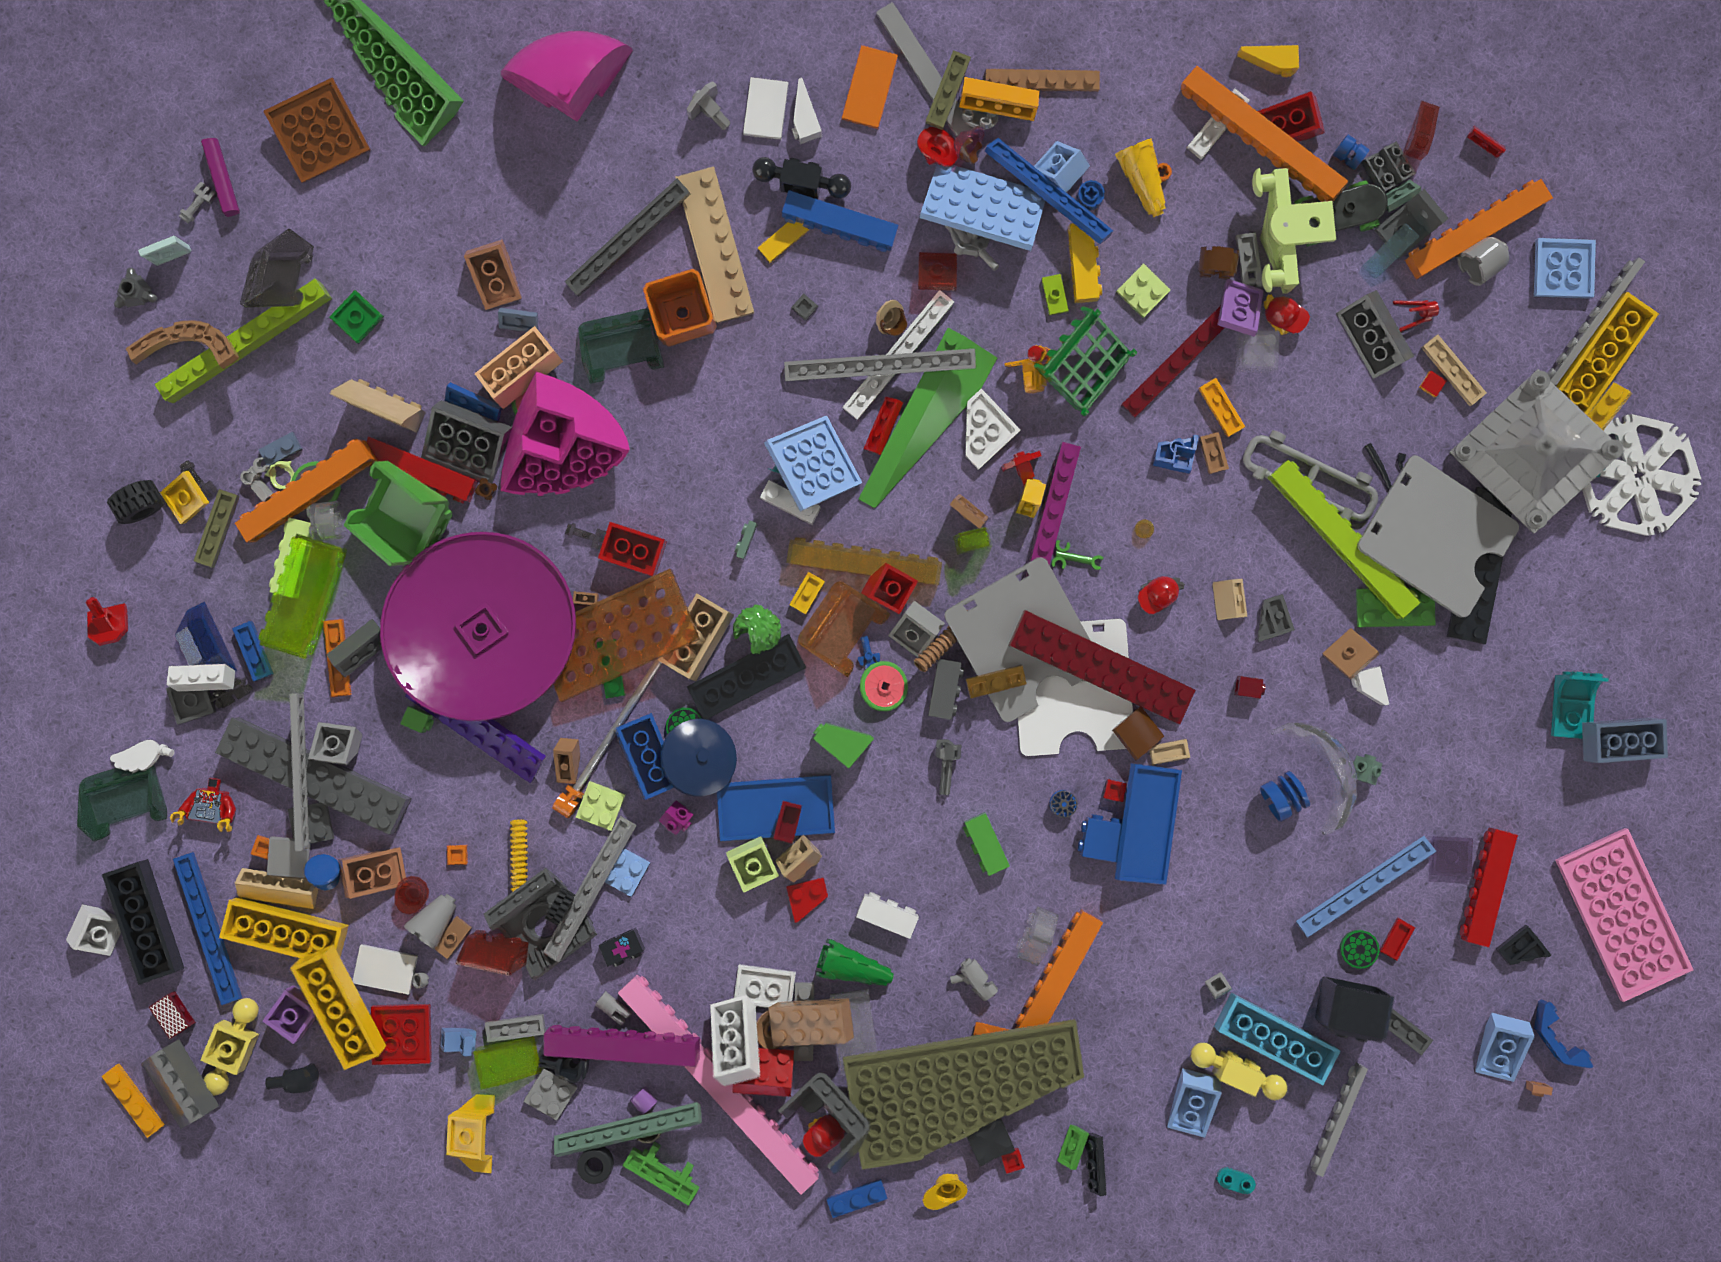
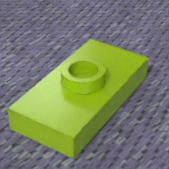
M1061 274L1043 277L1041 280L1049 316L1068 312Z

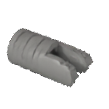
M606 991L595 1004V1006L620 1025L625 1023L624 1017L627 1018L632 1015L628 1008Z

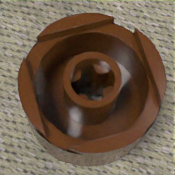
M1207 246L1201 247L1198 265L1200 277L1211 278V275H1219L1218 279L1227 280L1237 274L1239 250L1234 252L1233 248L1212 246V250H1206Z

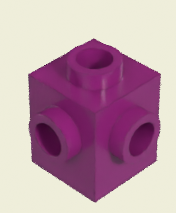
M675 800L659 819V822L673 834L677 835L681 830L685 832L691 825L689 820L693 814Z

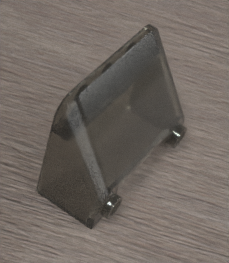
M287 229L256 251L250 261L240 305L244 308L299 305L304 299L303 293L300 290H296L301 264L311 262L314 246L291 229Z

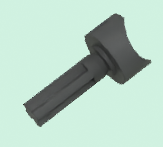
M940 739L936 742L935 756L942 759L940 795L950 794L953 760L961 758L962 745H955L949 739Z

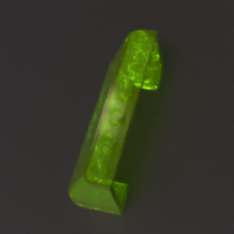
M296 533V536L291 538L289 544L291 551L284 559L283 566H285L283 574L280 573L277 584L279 587L277 592H274L272 595L271 603L273 605L271 611L268 610L264 621L267 623L265 629H261L258 640H261L259 644L261 646L303 659H309L313 656L323 621L325 620L347 554V549Z

